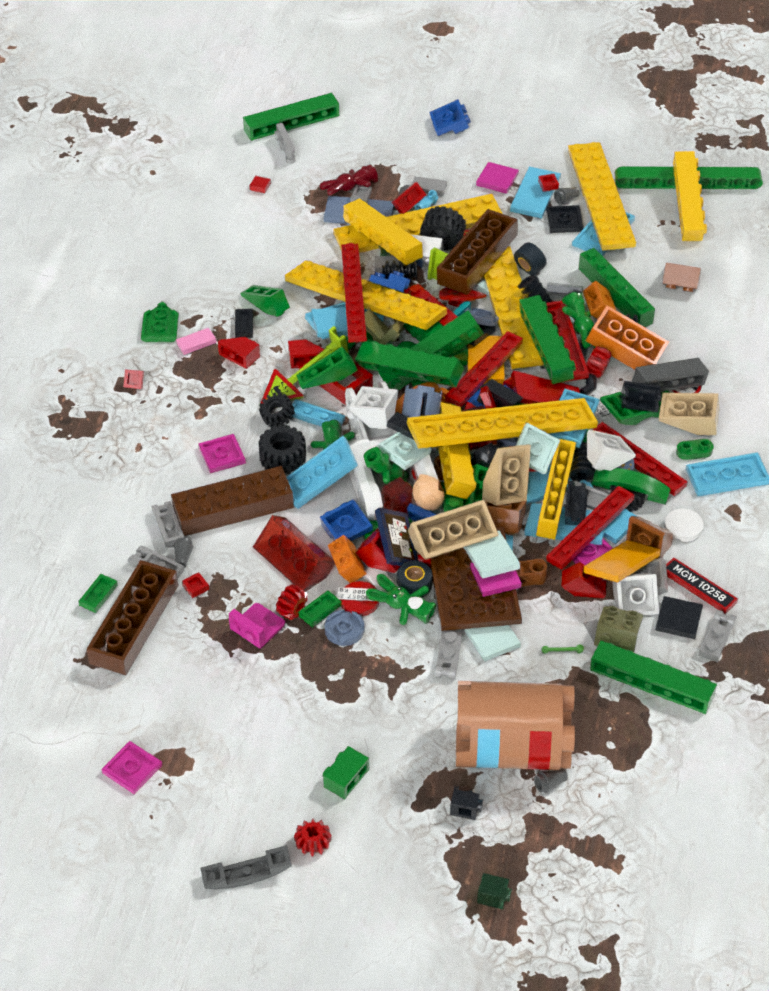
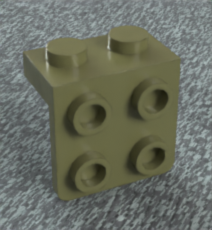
M370 309L364 313L366 331L373 336L374 341L386 345L389 341L394 342L404 330L402 327L405 324L404 322L397 320L389 328Z
M615 606L603 607L597 624L594 645L598 646L601 640L635 652L643 615L633 610L626 611Z

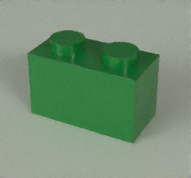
M347 746L343 752L338 753L331 767L328 766L324 770L322 775L324 788L345 800L369 771V757Z

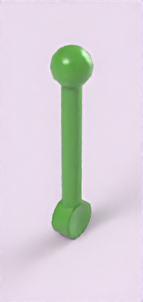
M580 644L576 647L543 646L541 648V651L545 654L551 651H576L577 653H582L584 650V646Z

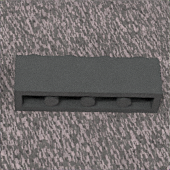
M699 357L636 367L632 382L660 385V391L665 392L705 385L709 370Z

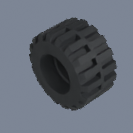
M436 206L426 212L420 228V235L442 238L444 250H452L464 235L466 221L462 215L458 214L459 212L444 206Z
M278 425V427L273 426L270 430H265L264 434H261L258 441L259 459L265 470L282 466L284 473L291 474L292 471L294 472L305 463V437L301 431H297V428H290L288 425L285 427Z

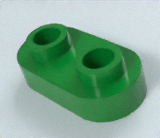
M707 439L682 441L677 445L676 455L683 460L707 458L712 455L714 445Z

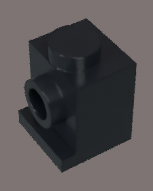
M455 785L450 803V815L476 820L477 812H482L484 800L479 799L480 794L469 790H459V786Z

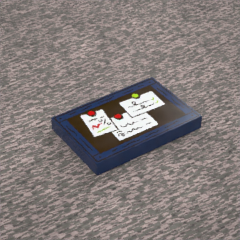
M384 508L376 509L375 515L387 564L401 566L409 561H419L416 549L408 533L410 527L408 514Z

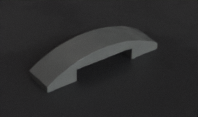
M287 845L266 850L265 856L223 866L222 862L201 867L204 888L227 889L249 885L287 870L292 866Z

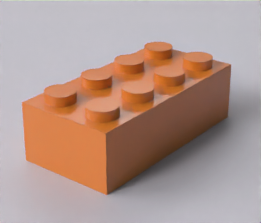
M608 305L586 339L588 343L595 347L600 346L608 349L612 357L634 370L636 367L656 364L669 341Z

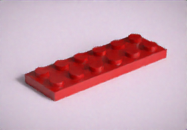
M562 300L546 303L547 312L552 314L553 324H556L558 327L559 337L562 336L564 347L569 350L570 360H573L575 363L574 379L568 381L589 378V371L569 315L562 311V308L566 305L563 304Z

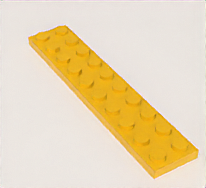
M591 142L568 145V153L602 251L636 247L635 237L601 143Z
M493 194L438 205L439 207L444 206L459 212L458 214L462 215L466 221V229L471 228L487 209L502 213ZM436 206L392 215L387 218L410 235L422 236L420 235V228L425 214L430 208H435ZM352 225L333 229V234L341 252V244L358 243L359 253L382 248Z
M508 246L485 273L483 278L488 287L494 314L499 317L498 327L501 336L509 331L523 338V343L508 358L511 369L542 366L543 362L520 314L519 300L524 299L526 294H522V289L517 287L521 282V278L511 247Z
M305 260L285 274L286 282L345 302L344 276L338 270ZM361 279L364 309H370L372 312L424 330L430 328L447 314L446 307Z
M585 398L407 418L408 428L418 449L519 437L526 423L546 433L597 428L598 424Z

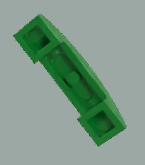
M615 468L611 471L604 469L599 471L596 469L592 480V485L609 490L611 485L620 486L647 494V500L666 505L670 493V488L662 482L648 475L628 469Z

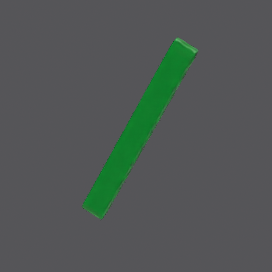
M621 166L614 172L615 183L618 188L676 189L673 167ZM758 167L697 168V171H700V181L698 183L702 185V189H758L763 185L761 170Z

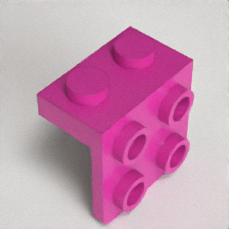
M254 603L243 614L235 609L228 613L230 629L260 649L285 626L284 619L260 603Z

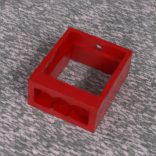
M355 363L358 371L351 375L356 380L348 386L344 387L337 381L319 386L346 405L345 390L352 388L355 395H357L362 386L373 387V375Z

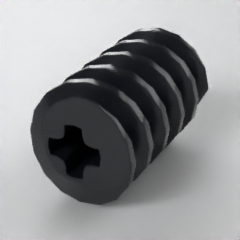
M393 260L391 265H389L388 261L385 262L384 266L382 265V274L386 275L385 279L389 273L393 274V271L403 273L404 278L409 277L410 282H413L414 277L417 280L416 261L412 265H403V262L399 261V264L396 265L395 260Z
M535 275L526 277L517 286L519 289H522V294H526L524 298L540 295L542 301L546 303L553 302L549 294L546 293V289L543 288L542 283L539 282V278Z
M582 442L580 448L576 447L570 472V477L574 482H580L581 480L590 481L594 477L595 468L592 467V463L587 459V443Z

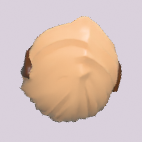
M420 474L412 489L413 500L419 507L434 511L444 501L445 495L441 482L434 477Z

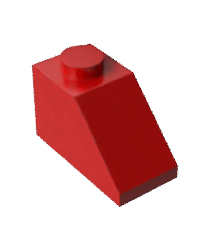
M246 337L221 339L218 341L219 355L245 369H248L260 358L259 344Z
M306 339L288 341L291 369L299 368V364L308 363L324 349Z
M578 562L562 571L561 587L573 596L606 597V581L603 578L584 573L585 565Z

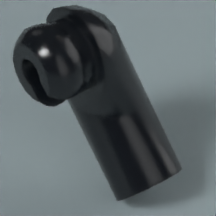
M589 374V378L584 379L586 380V385L580 389V393L584 395L590 394L597 388L596 376Z

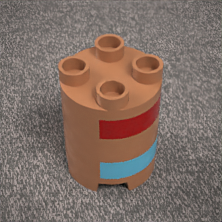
M458 681L456 767L530 770L571 769L572 752H574L575 727L571 726V712L574 711V686L549 683Z

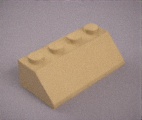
M484 500L412 522L408 529L414 548L425 560L498 536Z

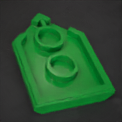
M163 301L158 303L154 309L144 312L141 340L144 342H174L177 339L179 313L174 309H170Z

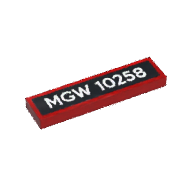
M673 557L666 564L668 578L717 610L723 611L724 614L737 604L738 598Z

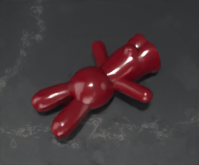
M369 164L362 166L356 172L351 169L349 173H343L336 179L323 181L319 187L321 190L327 189L328 195H333L339 190L348 192L355 185L370 187L371 182H378V174L376 168Z

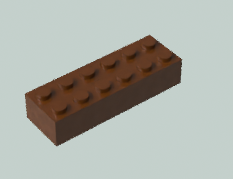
M487 209L437 267V284L468 295L518 235V219Z
M282 466L171 494L172 506L184 537L294 508L293 492Z
M143 560L139 561L86 649L89 664L125 676L127 675L178 588L176 570Z

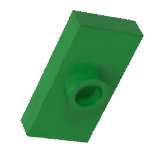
M327 590L300 610L298 615L308 625L314 627L342 606V601Z

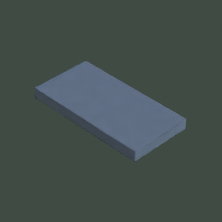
M328 196L324 222L349 224L343 218V206L350 203L351 198ZM369 199L368 205L385 217L393 215L394 205L391 203L392 201Z

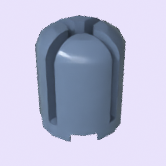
M409 385L405 387L402 415L410 418L419 417L420 412L421 416L439 414L442 390L437 393L434 392L435 388L418 385L417 389H408Z

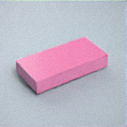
M206 328L176 339V343L185 355L215 344L216 338L210 329Z

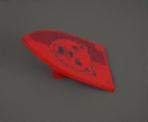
M447 287L439 292L441 300H448L449 305L457 308L464 301L486 297V294L471 290L467 295Z

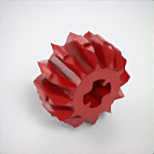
M600 346L595 347L586 363L589 374H593L597 378L603 375L612 357L608 349Z
M291 584L285 587V590L278 597L276 611L287 619L293 620L299 616L298 612L306 607L305 603L308 601L307 593L297 585Z
M314 818L309 823L304 820L303 826L297 825L296 833L294 834L297 849H302L304 855L310 852L312 857L316 852L322 855L323 849L328 850L329 842L332 840L328 825H324L322 820L316 823Z

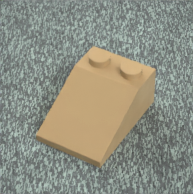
M663 393L659 421L696 435H716L720 411L719 394Z
M531 445L497 448L483 480L482 500L496 506L527 501Z

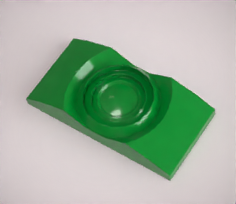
M669 391L661 392V400H662V394H663V393H670V392H669ZM621 392L600 397L601 403L620 424L636 425L650 417L659 418L661 401H658L659 410L657 413L621 408Z

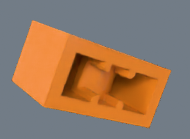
M594 281L582 291L590 314L596 319H599L607 305L616 310L609 290L597 281Z
M345 535L328 544L337 570L346 581L352 583L367 574L361 559L355 553L357 551L355 545Z

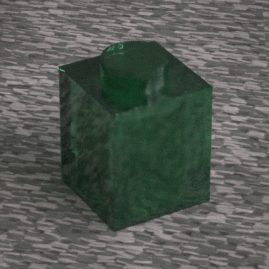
M483 873L478 889L477 903L503 910L505 902H510L512 889L509 888L510 879Z

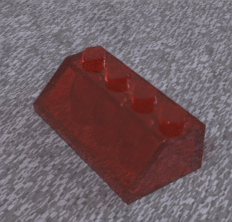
M272 515L253 545V548L295 586H299L305 592L326 579L335 565L334 560L286 517Z

